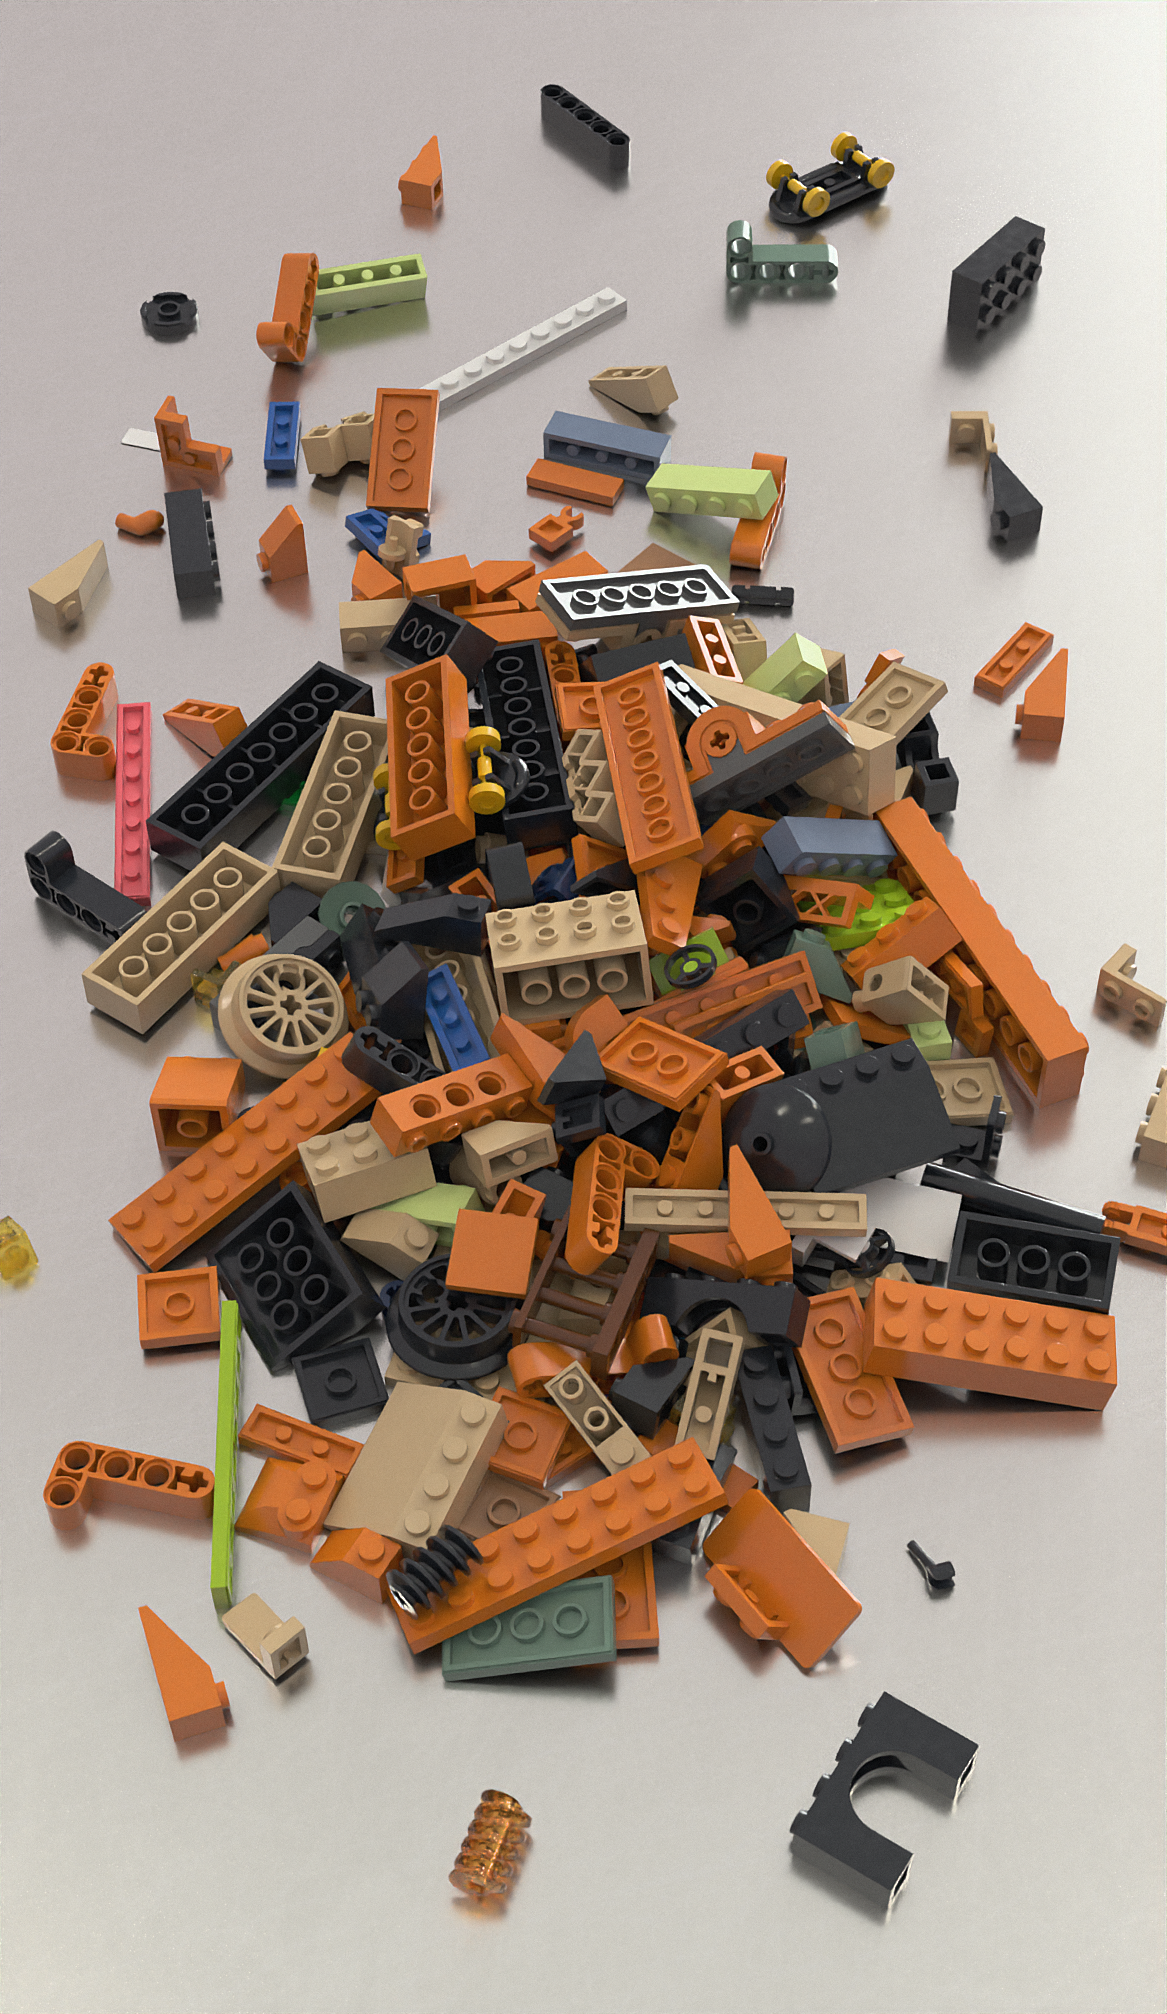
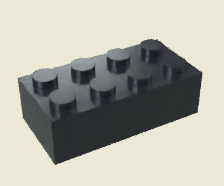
M1015 216L952 271L947 320L977 333L986 324H990L993 318L999 312L1005 310L1017 296H1021L1027 287L1033 282L1038 281L1043 269L1041 258L1046 246L1044 241L1045 228Z
M414 595L380 649V652L406 669L447 654L467 679L468 694L474 688L477 680L476 677L483 666L492 659L494 648L498 641L467 620Z
M960 1211L947 1278V1289L1109 1315L1121 1238Z

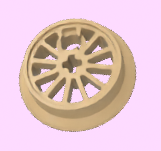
M267 954L253 958L237 967L231 973L220 992L218 1020L225 1041L235 1055L242 1059L245 1064L268 1076L290 1079L317 1058L321 1047L330 1048L348 1033L347 1007L336 981L321 965L303 956ZM286 980L290 982L294 990L287 989L284 986L280 987L278 981ZM258 983L267 994L254 990L251 987ZM312 993L319 997V999L306 1000ZM247 1000L262 1004L265 1007L249 1009L247 1007ZM323 1008L325 1015L312 1010ZM267 1017V1022L260 1028H256L251 1020L253 1018ZM311 1023L325 1027L323 1035ZM271 1027L278 1031L275 1042L263 1035ZM300 1029L307 1035V1037L313 1042V1044L307 1046L304 1045ZM290 1032L294 1047L282 1044L285 1033Z

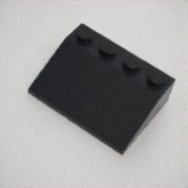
M912 1038L773 1082L791 1085L809 1094L819 1104L828 1120L832 1137L831 1158L823 1178L811 1191L812 1193H840L960 1153V1145L930 1067Z
M294 1180L205 1254L210 1265L217 1266L219 1281L230 1300H236V1303H238L241 1319L270 1369L274 1372L292 1364V1357L322 1350L357 1333L386 1309L348 1245L340 1241L342 1236L333 1221L324 1223L312 1192Z

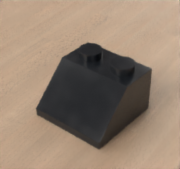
M760 846L703 879L696 902L706 915H720L731 921L736 938L730 942L741 954L799 922L800 918L784 875L779 874L773 860Z
M401 941L362 977V990H358L356 993V1008L358 1013L363 1015L366 1025L382 1031L394 1040L423 1039L429 968L409 941Z

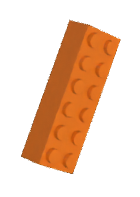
M447 654L385 679L391 838L412 862L476 838L474 811L469 806V791L473 788L470 753L465 748V736L470 731L467 679Z
M877 1277L864 1304L863 1373L1102 1411L1118 1385L1115 1316Z

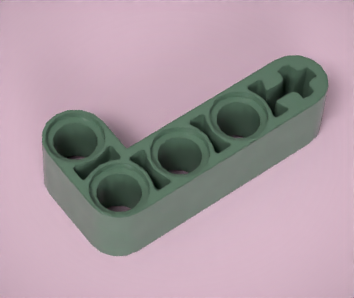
M737 220L730 223L727 227L726 275L733 283H829L838 276L837 251L831 245H753L752 228L749 223Z

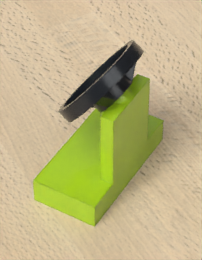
M713 927L687 939L686 946L678 949L671 956L661 952L649 958L650 971L662 995L676 988L683 991L698 987L715 975L718 966L729 962Z

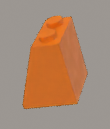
M191 1056L166 1058L149 1101L159 1151L196 1152L237 1120V1116L241 1112L246 1084L242 1059L227 1057L198 1058Z

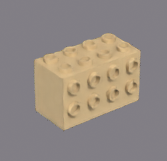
M635 890L615 891L610 894L587 898L577 897L568 901L549 904L540 903L535 906L502 909L485 914L501 1014H506L522 1025L571 1018L588 1002L598 995L608 994L618 1010L654 1004L648 948Z

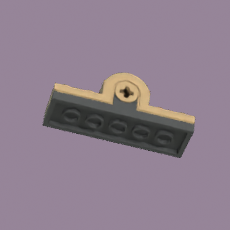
M707 564L541 580L539 593L535 601L566 642L601 638L610 650L677 635L678 629L684 628L689 615L718 619L721 625L732 624L735 617L734 613L737 612L740 603Z

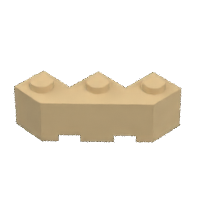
M363 411L341 418L342 424L336 425L333 428H328L326 424L312 428L300 440L308 473L330 477L338 474L339 470L348 461L360 460L362 464L370 463L374 413L367 414V412Z
M578 729L562 757L563 767L569 774V778L566 779L569 798L573 800L575 809L572 811L573 819L594 839L614 846L624 847L625 841L603 733L601 730Z

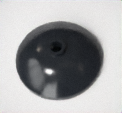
M772 1083L750 1089L732 1105L722 1128V1154L727 1171L730 1147L737 1144L763 1191L810 1192L818 1185L828 1168L832 1152V1137L828 1120L819 1104L809 1094L797 1087ZM763 1137L767 1141L765 1151L760 1147V1141Z

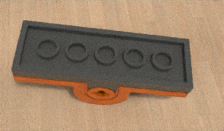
M820 700L802 705L796 713L783 720H776L766 728L747 711L744 713L732 706H718L704 712L691 726L685 745L693 770L686 773L698 823L713 826L728 810L740 812L855 749L846 724Z

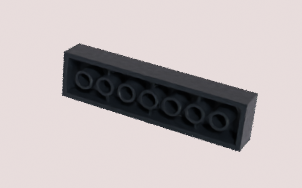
M539 639L497 646L494 648L492 659L483 666L477 676L486 726L496 729L500 734L501 748L499 752L512 753L520 757L528 766L530 781L525 793L517 801L501 809L507 845L522 842L524 851L534 848L572 842L571 839L578 835L577 823L574 821L572 814L574 804L573 800L569 798L566 782L568 776L566 769L563 767V752Z
M318 661L146 820L151 850L192 871L222 842L237 848L282 805V801L285 798L291 797L300 788V784L303 781H307L335 710L375 716L372 686Z

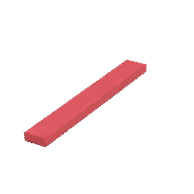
M150 702L117 704L114 889L140 906H151V848L146 820L151 816L152 710Z

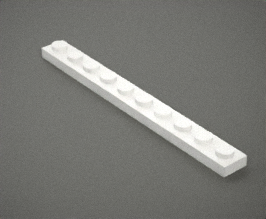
M607 287L419 389L439 391L438 412L626 311L627 300Z

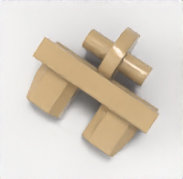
M395 515L388 518L385 543L379 546L378 556L383 559L382 566L389 572L399 575L402 579V567L419 563L420 554L417 551L418 538L423 536L424 525L411 518L404 520Z

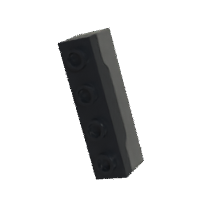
M309 916L305 917L263 954H294L303 956L318 963L328 972L335 970L341 960H343L340 935ZM286 980L278 981L280 987L284 986L287 989L294 990L290 982ZM258 983L251 987L254 990L267 994ZM219 993L209 1002L213 1026L221 1031L218 1020ZM247 1000V1007L249 1009L265 1007L262 1004ZM267 1017L253 1018L251 1020L256 1028H260L267 1022Z

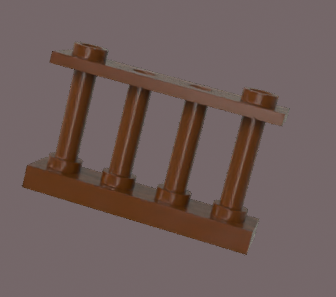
M568 1205L563 1219L556 1218L550 1233V1241L552 1243L521 1310L515 1308L511 1315L508 1332L513 1333L512 1349L525 1343L528 1334L584 1351L586 1352V1357L591 1358L590 1375L606 1380L646 1286L648 1277L657 1260L660 1232L645 1228L639 1243L632 1241L631 1244L618 1241L617 1249L611 1256L626 1260V1264L629 1265L626 1273L619 1271L618 1274L597 1269L591 1275H582L573 1270L566 1258H563L566 1250L571 1206ZM559 1273L613 1290V1295L616 1296L613 1303L606 1302L603 1305L549 1287L555 1274ZM542 1303L598 1320L602 1329L599 1334L593 1333L589 1336L535 1318Z

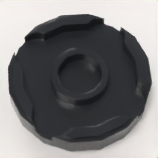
M180 292L156 294L149 303L146 300L140 309L143 326L148 331L158 335L181 334L190 330L197 324L199 319L197 302L193 298L191 301L187 298L186 294Z

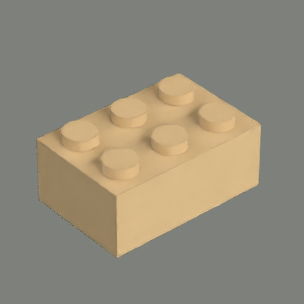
M370 1121L354 1123L345 1129L327 1135H317L308 1141L297 1144L308 1185L324 1223L437 1186L427 1146L419 1152H408L394 1157L374 1130Z

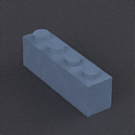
M555 411L543 432L544 457L646 480L652 478L662 463L669 464L671 462L672 436L560 411Z
M783 816L761 837L779 874H796L798 876L805 874L821 876L845 875V877L868 876L873 878L884 873L888 868L887 865L898 856L878 820Z

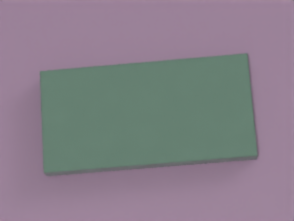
M612 1575L569 1580L442 1641V1676L447 1682L617 1661L615 1582Z

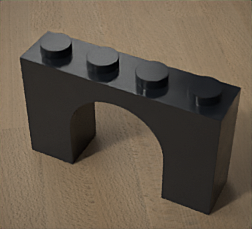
M884 1691L876 1705L871 1702L867 1704L857 1724L860 1727L859 1732L854 1739L847 1737L844 1740L835 1758L838 1765L831 1775L825 1772L821 1776L812 1795L816 1798L808 1811L802 1808L798 1812L789 1832L793 1834L792 1854L888 1910L910 1874L913 1853L862 1822L851 1803L850 1795L853 1789L864 1778L872 1774L895 1771L910 1775L950 1799L955 1800L975 1767L979 1744Z

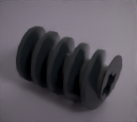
M444 1524L439 1529L440 1538L430 1536L426 1540L427 1549L423 1547L415 1548L412 1552L414 1561L410 1558H403L399 1563L401 1572L396 1569H390L386 1573V1580L394 1599L412 1619H418L414 1605L417 1603L427 1610L432 1607L428 1598L430 1592L440 1599L445 1597L441 1586L443 1581L454 1588L458 1586V1581L454 1574L456 1570L467 1577L471 1575L472 1572L467 1562L469 1559H472L479 1565L484 1563L481 1553L472 1541L450 1525Z

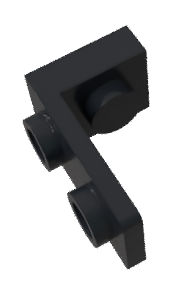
M599 1093L555 1105V1121L551 1124L554 1140L558 1145L561 1144L566 1149L574 1163L577 1157L593 1142L592 1138L606 1134L605 1102Z
M994 1095L986 1131L951 1123L960 1145V1153L943 1158L942 1162L957 1165L966 1158L981 1170L988 1172L991 1157L999 1158L1003 1135H998L1003 1133L1007 1115L1006 1111L1000 1110L1002 1096Z

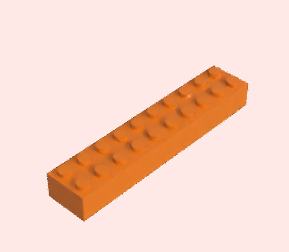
M912 797L893 802L874 812L873 820L880 821L898 855L887 865L888 878L898 880L914 902L922 900L926 896L942 909L963 938L951 950L983 984L984 1016L990 1020L995 1028L992 1040L1039 1109L1079 1095L1082 1078L1084 1077L1086 1056L1089 1052L1086 1037L1083 1033H1078L1070 1021L1067 1010L1063 1006H1059L1052 996L1048 983L1040 979L1033 969L1028 955L1023 954L1015 944L1012 932L1003 927L994 907L991 904H987L980 894L977 883L974 880H970L963 870L960 859L956 855L953 856L946 846L943 835L940 832H936L931 825L927 812L923 808L920 809Z

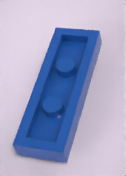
M300 402L269 403L263 459L265 469L285 470L296 468L301 414Z

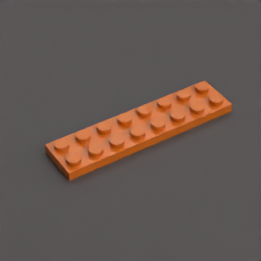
M658 661L593 686L629 865L634 874L653 869L658 865L703 849V840L666 683Z
M352 1032L342 1037L233 1122L230 1127L220 1132L108 1220L113 1229L153 1273H156L298 1161L300 1154L297 1144L308 1141L317 1135L333 1133L382 1094L351 1074L342 1063L341 1056L354 1035Z
M691 1437L473 1541L472 1543L481 1553L484 1563L479 1565L472 1559H469L467 1562L472 1573L468 1577L456 1570L454 1574L458 1581V1586L455 1588L443 1581L441 1586L445 1597L442 1599L430 1592L428 1598L432 1607L429 1610L418 1603L414 1605L418 1615L417 1620L412 1619L399 1606L389 1586H387L386 1590L407 1641L415 1655L729 1504L725 1491L694 1437Z

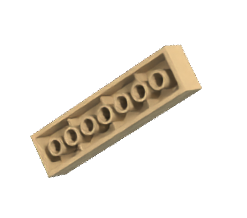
M683 664L678 665L718 706H732L744 713L747 711L765 728L776 720H783L796 713L802 706V704ZM838 717L846 724L855 749L796 780V782L809 795L868 816L895 802L897 736ZM686 720L677 729L678 739L688 725Z

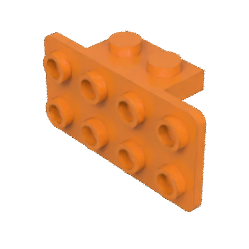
M759 1489L747 1490L703 1543L704 1553L714 1563L704 1577L714 1587L713 1594L717 1600L726 1607L733 1609L741 1619L739 1622L741 1628L754 1639L780 1640L804 1668L815 1667L862 1612V1605Z

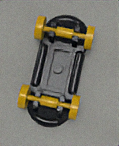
M843 132L834 139L831 145V155L841 162L830 163L798 177L797 173L793 172L792 166L785 160H778L770 166L766 174V182L776 189L769 200L770 213L775 219L784 223L792 224L808 221L871 191L885 187L893 178L894 165L884 158L874 157L870 159L863 153L862 146L857 144L856 137L849 132Z
M480 726L468 731L465 736V748L470 753L473 786L469 791V806L474 811V818H478L486 814L496 813L517 801L525 793L529 785L530 773L528 766L520 757L512 753L499 752L501 739L496 729ZM384 763L378 766L373 773L374 786L378 790L383 804L376 815L373 833L380 847L387 850H399L400 847L391 838L388 763Z

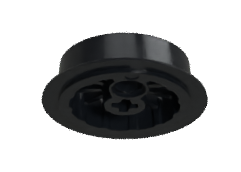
M451 1253L439 1255L417 1266L407 1276L402 1286L392 1298L386 1315V1334L389 1343L396 1355L406 1365L432 1378L448 1381H465L490 1375L508 1365L507 1354L512 1349L513 1333L508 1332L509 1321L514 1309L521 1310L526 1299L446 1289L445 1282ZM434 1298V1303L426 1302V1300ZM503 1307V1308H504V1311L497 1310V1309H493V1308ZM424 1321L421 1325H416L415 1322ZM484 1322L496 1324V1326L490 1328ZM442 1328L438 1338L431 1336L435 1331ZM475 1331L480 1337L469 1339L468 1335ZM450 1337L461 1338L462 1341H449Z

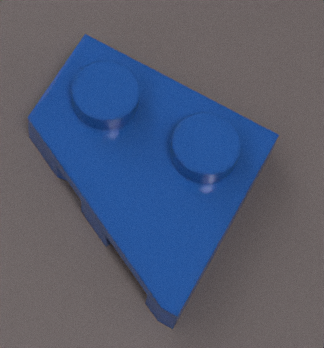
M373 508L346 516L345 527L380 560L382 559L378 556V548L381 544L385 543L389 516ZM423 529V536L418 538L417 548L430 544L431 533Z

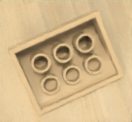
M397 1382L323 1523L324 1527L332 1531L366 1527L402 1545L403 1558H410L414 1561L412 1553L417 1547L427 1549L426 1540L430 1536L440 1538L439 1529L444 1524L456 1529L461 1524L489 1468V1460L491 1456H495L504 1438V1431L508 1426V1421L502 1404L465 1390Z

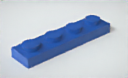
M447 963L431 970L428 973L425 1009L453 1072L491 1059Z

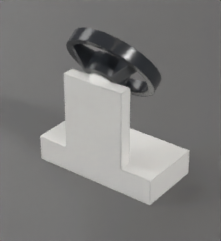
M867 1224L866 1237L796 1235L792 1241L791 1249L792 1262L803 1267L816 1244L820 1243L842 1256V1264L852 1277L865 1279L875 1276L887 1267L894 1256L895 1243L885 1230L874 1228ZM888 1241L885 1255L876 1265L870 1268L871 1261L879 1253V1248ZM859 1260L862 1271L850 1269L849 1262L856 1263Z

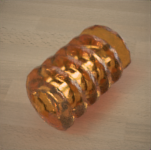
M489 1789L481 1793V1803L474 1811L475 1819L468 1825L469 1836L462 1840V1852L456 1856L454 1860L455 1869L448 1875L449 1881L454 1887L475 1896H486L490 1893L503 1894L506 1892V1884L497 1876L502 1878L512 1876L513 1868L504 1860L516 1861L519 1858V1851L511 1844L521 1845L525 1843L526 1835L519 1828H529L532 1825V1818L523 1811L522 1806L516 1799L504 1792Z

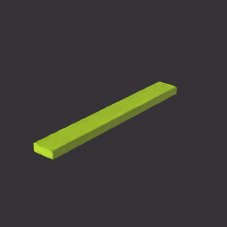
M236 1300L222 1301L210 1582L215 1609H229L230 1605H232L242 1335V1321L239 1305L236 1303Z

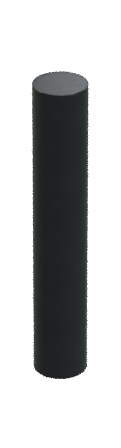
M934 1162L926 1165L920 1183L921 1186L961 1194L960 1204L1008 1219L1097 1234L1103 1233L1106 1223V1216Z

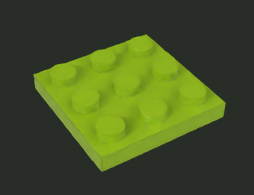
M884 878L875 881L874 884L861 886L874 895L871 910L856 909L851 929L820 925L823 928L822 934L826 936L825 940L830 943L833 951L865 946L876 937L877 932L883 926L895 922L905 914L906 909L914 901L898 880ZM807 901L796 903L799 911L805 913L817 904ZM830 905L827 907L832 917L841 918L844 906Z

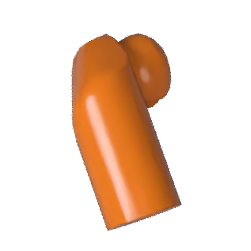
M148 510L136 517L119 513L116 517L115 525L128 532L145 536L163 526L164 516L156 510Z

